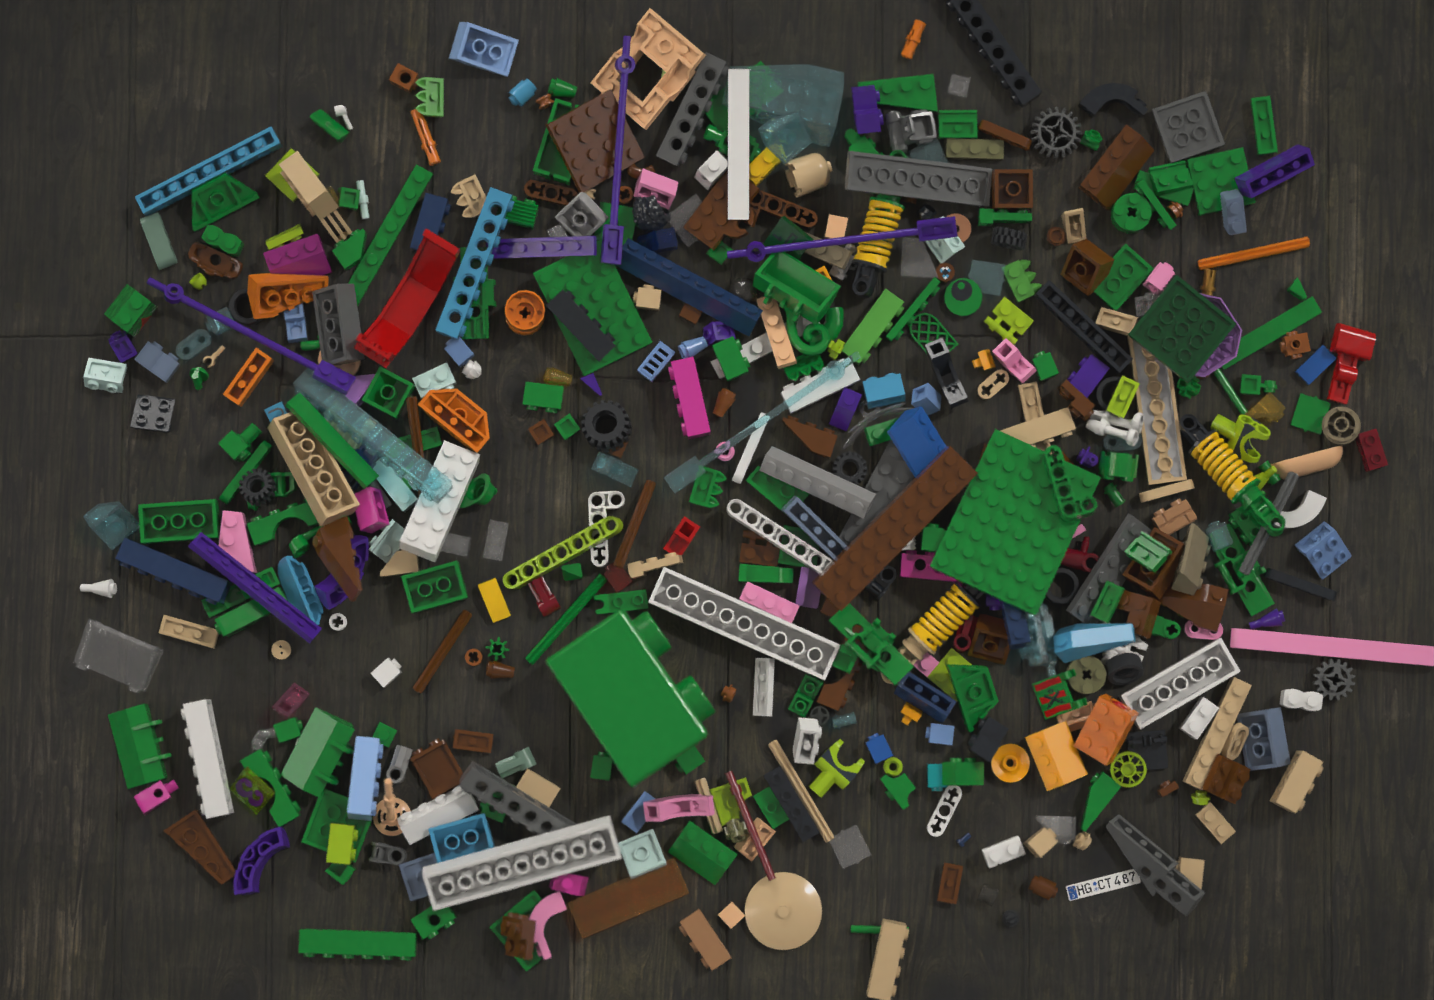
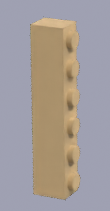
M1235 677L1230 678L1217 706L1219 709L1211 719L1182 782L1203 790L1202 787L1217 753L1220 754L1252 685Z

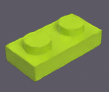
M298 224L265 240L266 245L270 250L284 246L286 241L291 240V242H294L301 238V234L304 233L303 229Z
M1122 375L1106 411L1124 419L1140 383Z

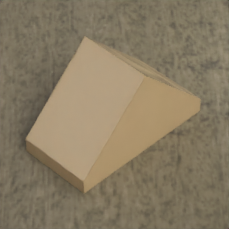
M1083 208L1063 212L1061 217L1067 243H1075L1086 239Z

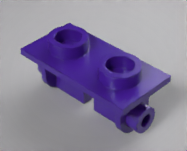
M1091 447L1080 450L1075 460L1078 462L1076 466L1083 465L1091 468L1098 463V457L1089 452Z

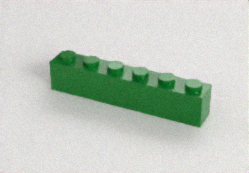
M301 928L299 930V953H303L304 957H315L316 953L323 954V957L334 958V954H342V958H354V955H361L362 959H373V956H381V959L392 960V956H400V960H412V957H415L417 954V932Z

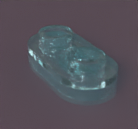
M196 330L177 345L176 353L178 357L183 360L194 358L211 344V335L206 330ZM201 336L205 337V341L203 343L199 342V338ZM188 347L190 352L184 354L183 350Z
M1107 434L1103 439L1104 448L1110 452L1135 450L1142 443L1140 434L1135 446H1129L1124 439ZM1110 439H1114L1116 441L1115 446H1111L1109 444Z

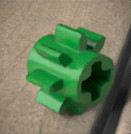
M1194 376L1187 384L1180 378L1177 383V388L1180 389L1178 394L1189 399L1198 395L1201 387L1198 384L1200 379Z
M500 637L497 638L496 642L490 639L491 646H486L491 651L488 657L495 655V661L498 660V656H502L505 659V651H510V649L505 648L508 642H500ZM495 644L503 646L500 654L493 652Z

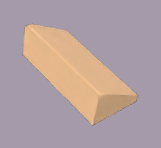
M1092 701L1087 702L1088 705L1056 716L1058 723L1066 721L1070 732L1082 729L1094 708Z
M757 817L753 823L764 847L776 831ZM748 831V834H745V839L737 842L734 848L750 861H753L758 853Z

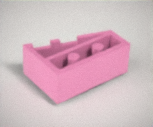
M223 510L219 547L249 571L257 573L245 514Z

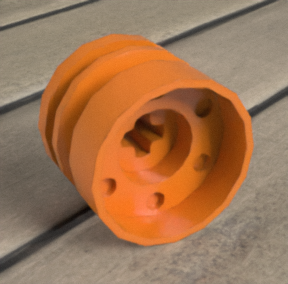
M528 290L512 294L505 306V319L509 328L520 335H531L537 332L545 319V306L541 297L535 292ZM523 311H527V314H529L527 318H523V315H521Z

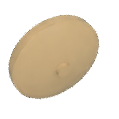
M777 872L774 873L776 879L769 881L767 876H765L752 887L745 903V919L749 930L759 942L773 949L789 950L805 944L813 937L821 922L822 906L817 891L805 878L794 873Z

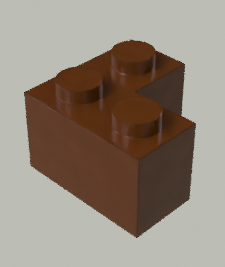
M1125 590L1116 609L1129 613L1126 624L1134 625L1135 635L1150 639L1161 602L1154 598Z

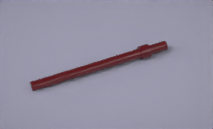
M733 771L727 772L725 775L731 787L729 790L736 799L769 881L776 879L742 796V788L740 784H737Z

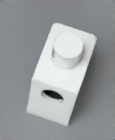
M716 151L697 170L695 178L709 190L728 169V159L721 152Z

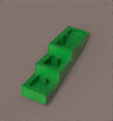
M273 567L254 574L271 588L280 584ZM234 584L231 586L224 604L218 602L217 605L207 602V598L201 600L208 617L211 618L252 597Z

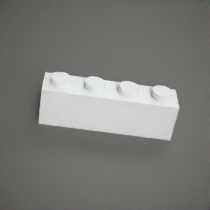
M843 358L835 362L836 366L830 369L827 366L821 372L817 371L818 375L805 376L800 379L801 383L795 386L791 383L783 387L784 391L781 392V395L790 414L843 390L844 387L847 388L859 382L860 378L851 359L846 361Z
M456 786L452 791L441 794L434 800L423 803L410 812L403 813L397 820L409 845L430 835L428 828L460 820L479 809L472 793L468 794L461 789V786Z

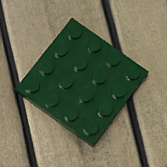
M1176 275L1129 332L1128 336L1188 384L1237 323Z

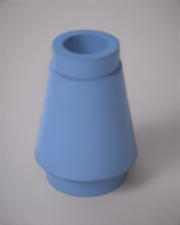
M702 336L681 342L678 345V350L682 358L685 359L695 356L708 347Z

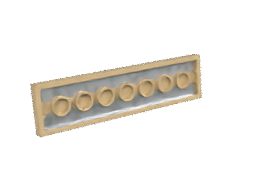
M1127 336L1130 356L1133 358L1131 361L1133 380L1140 383L1135 395L1137 410L1144 414L1141 438L1148 485L1187 480L1172 371L1131 337Z

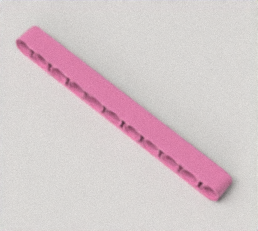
M1231 628L1230 648L1434 666L1433 646Z

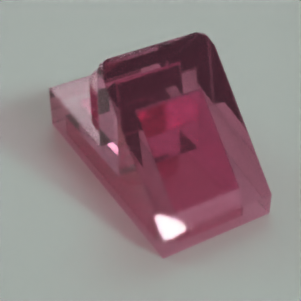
M293 683L273 705L272 709L286 719L294 718L297 709L304 703L310 693L296 683Z

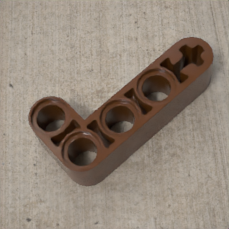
M761 190L757 193L761 197V201L749 204L756 215L755 223L761 211L778 219L785 216L795 225L807 230L813 229L817 225L818 217L814 211ZM773 201L779 205V208L774 211L768 207V204ZM790 208L794 209L797 213L792 218L786 215V211ZM800 212H803L802 217L808 218V216H811L812 221L814 222L806 224V219L801 218L800 221H797ZM742 220V221H741V223H742L743 225H745V226H750V225L748 224V221H746V220Z

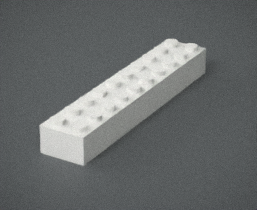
M666 567L663 568L648 601L652 605L822 680L826 679L840 647V644Z
M609 815L423 867V879L433 910H438L621 859V850Z

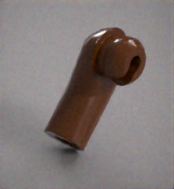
M632 164L627 167V173L630 177L638 180L642 169ZM652 165L644 168L645 170L656 173Z

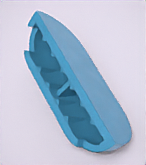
M292 556L283 557L278 564V577L288 602L319 625L323 608L306 566L303 562L299 563Z

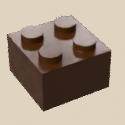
M994 169L992 171L993 210H1030L1033 208V169Z

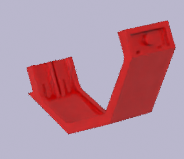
M427 228L422 234L423 239L406 274L384 309L364 334L359 333L356 338L358 342L354 349L385 368L388 367L417 330L439 295L460 253L459 248Z

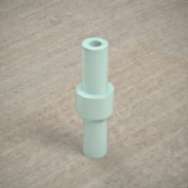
M356 181L357 190H360L358 205H360L362 219H369L367 206L369 200L368 195L365 193L364 181Z

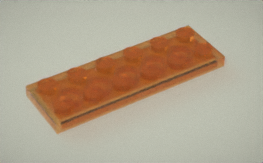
M675 857L667 860V865L633 879L629 876L568 902L582 939L689 894Z

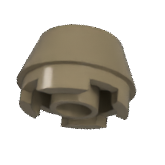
M1335 407L1329 410L1322 421V430L1325 437L1335 444L1352 442L1358 436L1361 429L1358 415L1347 407Z

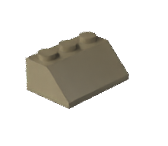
M1191 523L1182 540L1185 547L1176 568L1171 588L1172 590L1194 595L1197 589H1201L1203 579L1200 576L1201 573H1204L1207 562H1204V558L1208 556L1210 551V545H1208L1209 537L1194 523Z

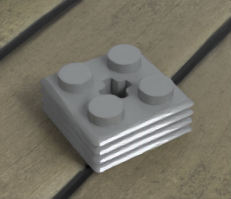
M580 192L555 216L559 223L573 237L591 236L609 218L585 192Z

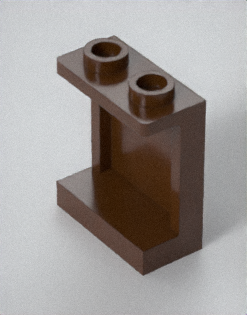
M439 738L430 742V747L426 750L420 748L413 752V757L410 758L432 799L459 785L460 778L463 775V771L445 739L440 741Z

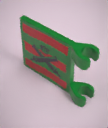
M1075 669L1032 684L1045 720L1088 705L1086 698L1073 701L1066 680L1076 676Z

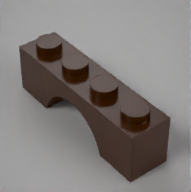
M845 636L843 638L841 645L845 644L848 641V639ZM856 640L855 643L867 654L868 648L860 640ZM859 657L849 674L845 673L843 678L836 683L823 685L817 699L818 703L836 711L839 708H844L847 698L844 696L847 690L851 691L855 680H852L855 672L859 673L862 662H859Z

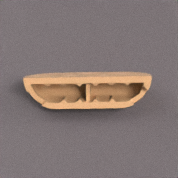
M1343 446L1317 451L1270 465L1276 467V473L1280 475L1281 479H1286L1289 472H1294L1299 477L1337 465L1343 455Z

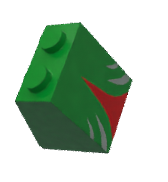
M127 284L104 315L135 337L158 307Z

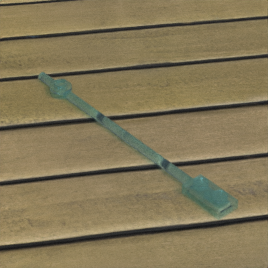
M856 351L842 362H829L826 366V373L702 459L698 460L694 456L665 476L664 479L676 494L706 473L704 466L829 379L840 380L845 374V368L857 361L861 356ZM838 368L839 373L833 374L832 369Z

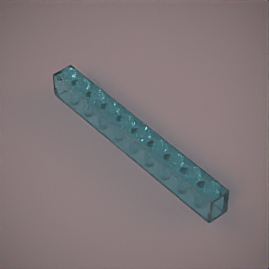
M307 368L293 382L296 395L300 392L316 410L319 409L323 412V416L331 422L333 420L343 433L348 432L354 442L363 444L369 454L378 456L384 466H390L399 478L403 479L404 477L408 480V484L414 490L419 489L423 492V496L431 502L433 500L438 504L453 489L452 481L349 398L312 378L315 371Z

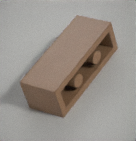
M697 909L680 921L681 926L679 929L685 937L689 935L692 940L690 945L695 953L698 951L701 953L703 958L700 960L706 969L710 967L713 971L731 958V955L700 909Z

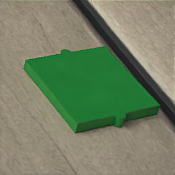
M1300 393L1290 425L1303 429L1304 432L1309 431L1321 435L1322 421L1331 403L1320 400L1317 396L1311 397Z

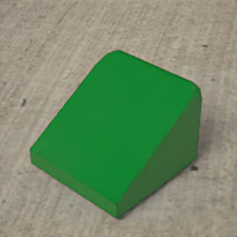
M1296 277L1287 289V292L1300 301H1304L1307 295L1300 280Z

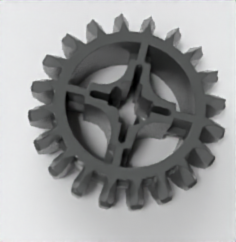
M1055 107L1054 113H1052L1051 108H1048L1047 114L1042 111L1040 113L1042 118L1036 116L1035 121L1037 123H1032L1031 127L1036 129L1030 131L1031 135H1036V137L1031 139L1032 142L1038 141L1034 146L1035 149L1041 146L1040 154L1047 151L1046 157L1048 158L1051 153H1054V159L1058 158V153L1064 158L1065 151L1069 155L1072 154L1071 148L1076 150L1078 146L1075 143L1081 142V139L1076 137L1082 135V131L1076 130L1081 127V124H1074L1078 118L1074 117L1071 119L1072 112L1065 115V108L1062 109L1061 113H1059L1058 107ZM1058 119L1054 126L1043 125L1047 120ZM1063 121L1069 125L1071 135L1063 129ZM1059 125V134L1053 141L1054 132H1052V130L1054 131ZM1041 131L1049 136V145L1043 140ZM1058 140L1070 141L1063 147H1055Z

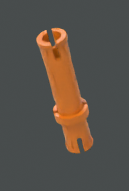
M416 109L412 110L410 113L422 142V150H425L429 165L440 163L441 159L435 147L437 144L432 139L425 117Z

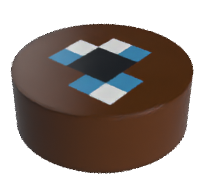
M942 263L936 268L935 275L939 281L949 282L953 279L955 270L951 264Z

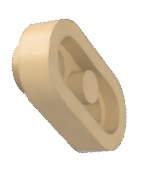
M1242 723L1233 725L1221 753L1223 756L1231 760L1239 756L1249 734L1247 726Z

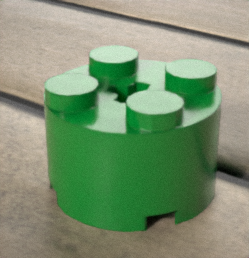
M1138 193L1125 194L1113 205L1111 221L1120 232L1127 234L1138 233L1150 221L1152 215L1151 206L1147 199ZM1129 211L1135 212L1133 216L1127 215Z
M1101 451L1098 474H1101L1103 479L1114 480V476H1117L1122 481L1133 482V479L1137 478L1139 455L1134 454V458H1132V455L1128 453L1107 451V455H1105V451Z

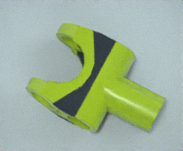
M1218 414L1211 425L1212 430L1216 429L1219 434L1229 439L1227 442L1229 445L1228 449H1233V454H1237L1239 459L1250 463H1257L1261 457L1260 453L1252 446L1250 438L1267 440L1271 434L1266 426L1247 415H1239L1235 423Z
M841 739L829 747L814 764L822 772L809 785V788L821 798L834 783L844 790L865 762L864 759L860 758L856 764L854 763L851 766L841 765L837 759L839 748L844 743Z

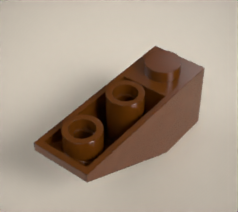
M789 415L787 418L783 417L782 422L811 453L830 459L837 439V435H834L835 431L824 428V430L817 429V425L810 422L805 424L799 423L798 418Z

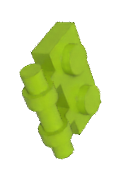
M1004 297L992 311L997 316L995 321L988 316L984 322L990 326L989 329L991 331H996L1003 337V340L1008 339L1014 345L1018 341L1013 336L1014 332L1022 336L1034 320ZM1001 321L1011 327L1009 331L999 325Z

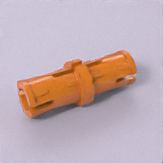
M914 21L910 34L906 37L907 41L901 53L902 57L912 60L914 51L921 42V34L926 26L924 22Z

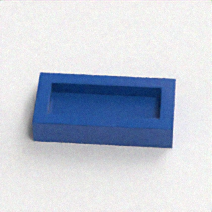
M1322 345L1295 372L1307 385H1310L1337 358Z

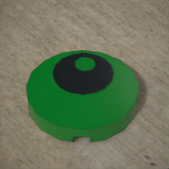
M960 278L951 282L944 294L948 309L959 316H969L975 313L981 307L983 301L980 286L967 278Z

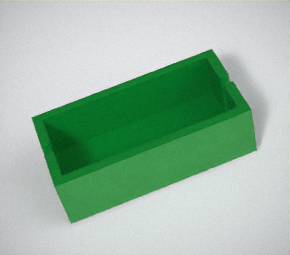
M555 98L548 123L571 111L573 108L572 103ZM546 128L533 173L548 179L553 176L554 181L570 185L572 177Z

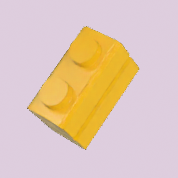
M770 145L749 164V181L755 186H758L775 169V166L777 167L782 162V156Z

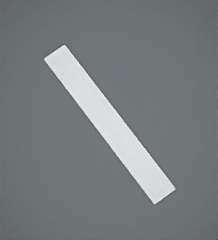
M728 69V220H749V69Z

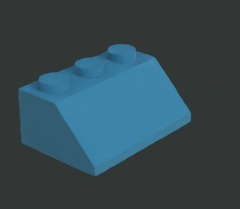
M485 813L428 828L437 863L495 847Z

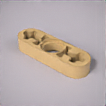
M1189 479L1139 493L1141 503L1191 490L1195 487L1193 480Z

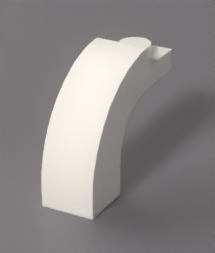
M1310 490L1306 491L1298 508L1291 512H1281L1286 522L1284 529L1295 528L1310 522L1319 514L1327 498ZM1276 522L1274 527L1280 528L1281 526Z

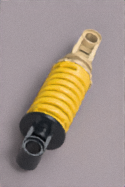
M955 581L951 586L952 590L945 592L947 598L944 596L940 597V601L943 604L939 601L935 602V606L938 609L932 606L930 608L932 615L929 612L924 614L927 620L921 617L919 623H915L912 627L908 628L911 635L902 641L903 646L897 650L912 665L917 660L921 661L924 658L923 655L927 652L935 654L936 647L942 646V640L947 641L948 635H953V630H958L959 625H963L964 620H967L969 615L974 613L975 609L982 607L978 599L984 592ZM881 673L883 680L886 683L892 684V682Z

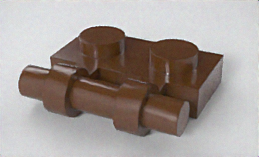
M743 530V537L750 538V543H742L739 562L777 567L780 549L772 547L773 544L767 541V546L755 545L756 539H766L752 530ZM768 531V533H766V532H764V533H765V534H772L773 531Z

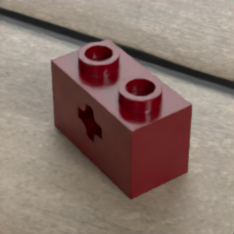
M1377 428L1358 434L1355 440L1365 471L1368 472L1387 466L1388 462Z

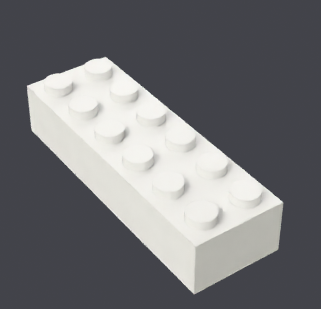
M444 440L400 539V549L436 562L479 464L480 454Z
M1218 638L1119 695V698L1123 704L1139 713L1134 724L1137 729H1142L1241 671L1222 638Z
M209 699L183 704L184 708L181 709L183 720L187 722V728H185L186 737L191 741L189 753L190 757L194 758L195 761L193 773L195 777H198L199 781L197 792L199 796H202L203 803L200 804L202 815H206L207 819L234 813L212 702Z

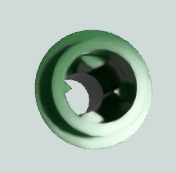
M551 78L548 93L558 97H575L577 86H573L559 78Z

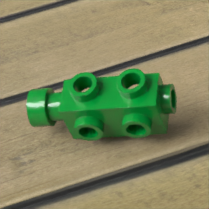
M709 124L703 138L708 141H715V146L720 148L719 152L728 155V144L724 142L725 138L728 137V130L722 128L719 131L717 127ZM750 135L749 161H752L753 158L755 159L760 154L761 149L758 148L759 144L756 143L757 138Z

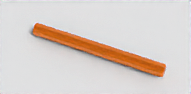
M1308 237L1200 259L1198 260L1199 270L1308 248L1310 241Z

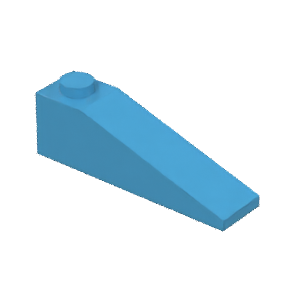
M1077 623L1061 628L1053 636L1055 654L1064 663L1133 643L1135 642L1134 625Z

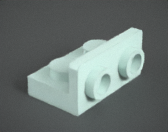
M959 237L925 241L941 264L965 247Z
M88 358L83 376L84 385L92 390L100 389L110 393H122L127 365Z
M444 363L412 378L421 399L429 390L454 389L453 385L457 384L448 363Z
M393 519L389 522L390 525L381 529L383 532L379 537L374 536L369 543L371 546L369 550L385 563H388L395 552L400 550V539L405 530Z

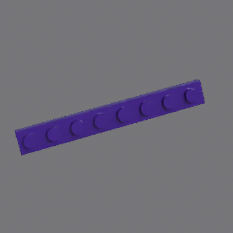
M202 532L188 546L308 643H311L322 628Z

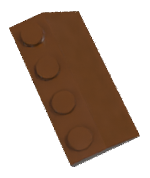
M1126 124L1078 188L1109 211L1155 150L1139 133Z

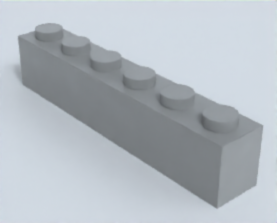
M773 446L766 453L759 470L863 519L869 512L876 496L875 493Z

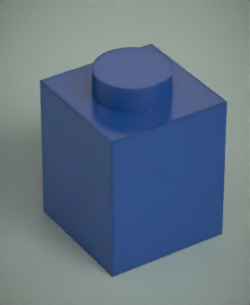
M876 733L867 737L869 741L865 742L875 764L893 756L883 734L879 736Z

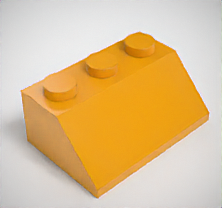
M1066 721L1025 737L1047 791L1088 774L1078 749L1074 747L1075 742Z

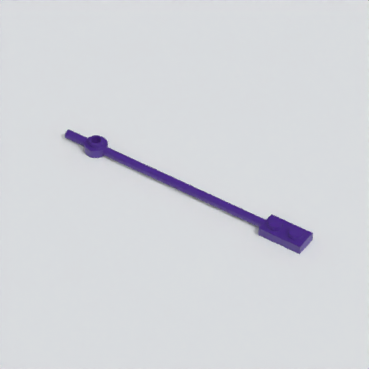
M623 36L622 56L618 57L615 61V68L621 76L610 225H603L600 262L612 265H621L624 226H617L628 74L635 69V60L630 56L631 36ZM622 62L626 64V69L622 67Z
M953 216L917 221V228L766 247L761 242L754 241L747 246V249L727 251L728 259L748 257L753 262H759L764 259L765 254L916 235L919 236V242L958 237L956 219ZM758 248L759 251L755 252L753 249Z
M151 277L147 281L148 285L164 293V298L168 303L177 304L182 302L315 371L312 378L347 395L356 380L355 376L324 360L318 365L185 296L183 288L178 284L166 286Z

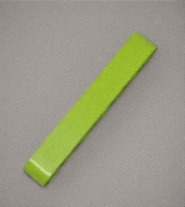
M613 516L605 517L507 572L503 577V584L509 589L522 588L531 581L620 533L623 529L621 519ZM612 520H614L616 522V527L614 530L611 531L609 529V523ZM597 529L599 537L595 540L592 533ZM578 539H581L583 541V545L580 549L576 547V541ZM562 548L566 549V556L564 558H561L559 554ZM546 557L550 560L548 567L543 565V560ZM529 566L533 568L531 576L527 575V568ZM513 575L517 578L515 585H512L510 582Z

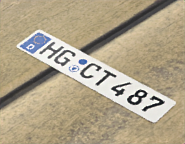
M1131 869L1068 885L1066 890L1069 901L1135 885L1141 883V880L1136 871Z

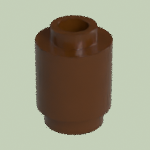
M1034 875L1028 889L1033 894L1049 901L1050 898H1055L1059 888L1056 887V882L1043 876L1038 877Z

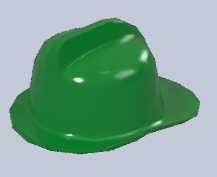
M484 473L471 480L459 508H466L473 504L486 505L490 502L498 491L490 482L489 475Z

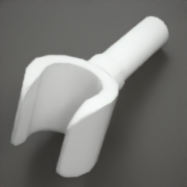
M335 106L336 116H343L348 130L353 129L345 106Z

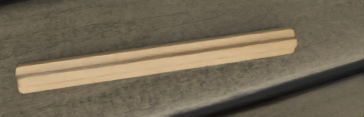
M777 740L768 744L769 748L825 842L833 840V833Z

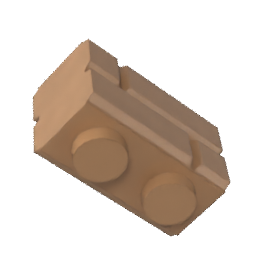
M1179 498L1170 503L1171 508L1166 511L1162 508L1153 513L1155 517L1151 520L1157 529L1171 535L1198 518L1186 499L1181 501Z

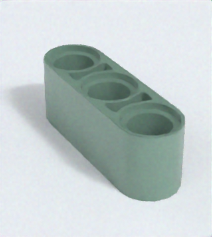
M159 212L141 218L143 230L159 270L177 264V258Z

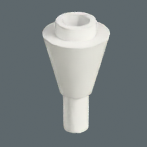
M113 579L93 584H81L80 591L93 592L112 598L117 592V585Z

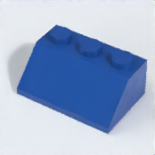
M922 406L904 411L887 431L914 477L946 447Z

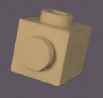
M643 285V288L638 287V292L634 291L633 303H636V308L659 311L662 291L654 289L652 285Z

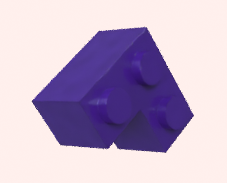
M874 85L851 87L854 123L857 133L880 132V125H884L881 109L877 108V102H880L879 90L876 91Z

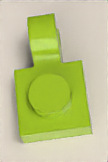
M838 339L835 343L831 340L828 345V352L830 353L828 358L835 361L842 352L845 342Z

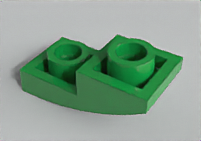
M806 673L788 710L805 718L823 681Z

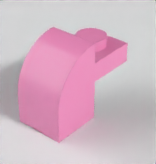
M1008 339L1003 340L992 351L1003 367L1021 383H1024L1037 371Z

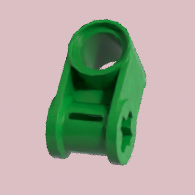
M1157 615L1151 635L1167 639L1176 638L1180 634L1179 624ZM1173 625L1174 630H1177V632L1169 635V631L1166 628Z

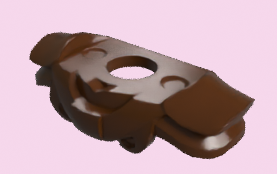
M195 242L190 247L188 253L190 260L197 263V266L210 276L236 278L242 271L243 264L239 260L207 245ZM217 254L221 257L219 265L211 263L212 255Z

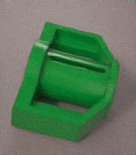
M291 472L269 473L276 482L277 491H273L275 493L274 497H287L297 490V482ZM286 477H289L290 490L286 492Z

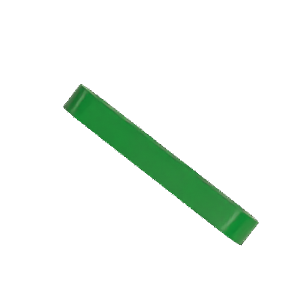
M264 440L223 491L219 500L226 505L232 501L239 492L240 480L244 481L242 476H248L247 471L253 473L252 469H257L271 451L273 446Z

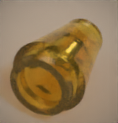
M546 367L543 382L557 386L571 385L572 375L554 367Z

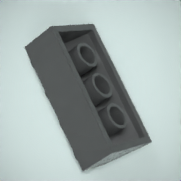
M334 284L312 291L322 360L332 365L364 360V354L354 349L358 342L356 338L361 333L354 284Z

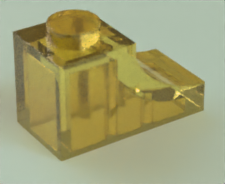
M1269 392L1245 415L1253 419H1265L1269 423L1273 420L1277 422L1285 415L1283 411L1286 408Z

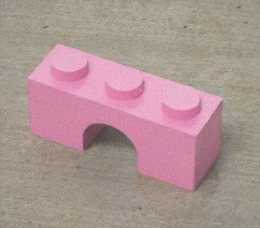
M748 581L739 600L790 623L793 622L800 607Z

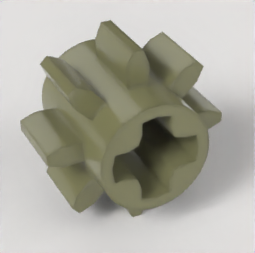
M740 819L729 820L726 823L727 827L723 828L726 839H731L734 843L743 841L745 834H748L745 821L740 822Z

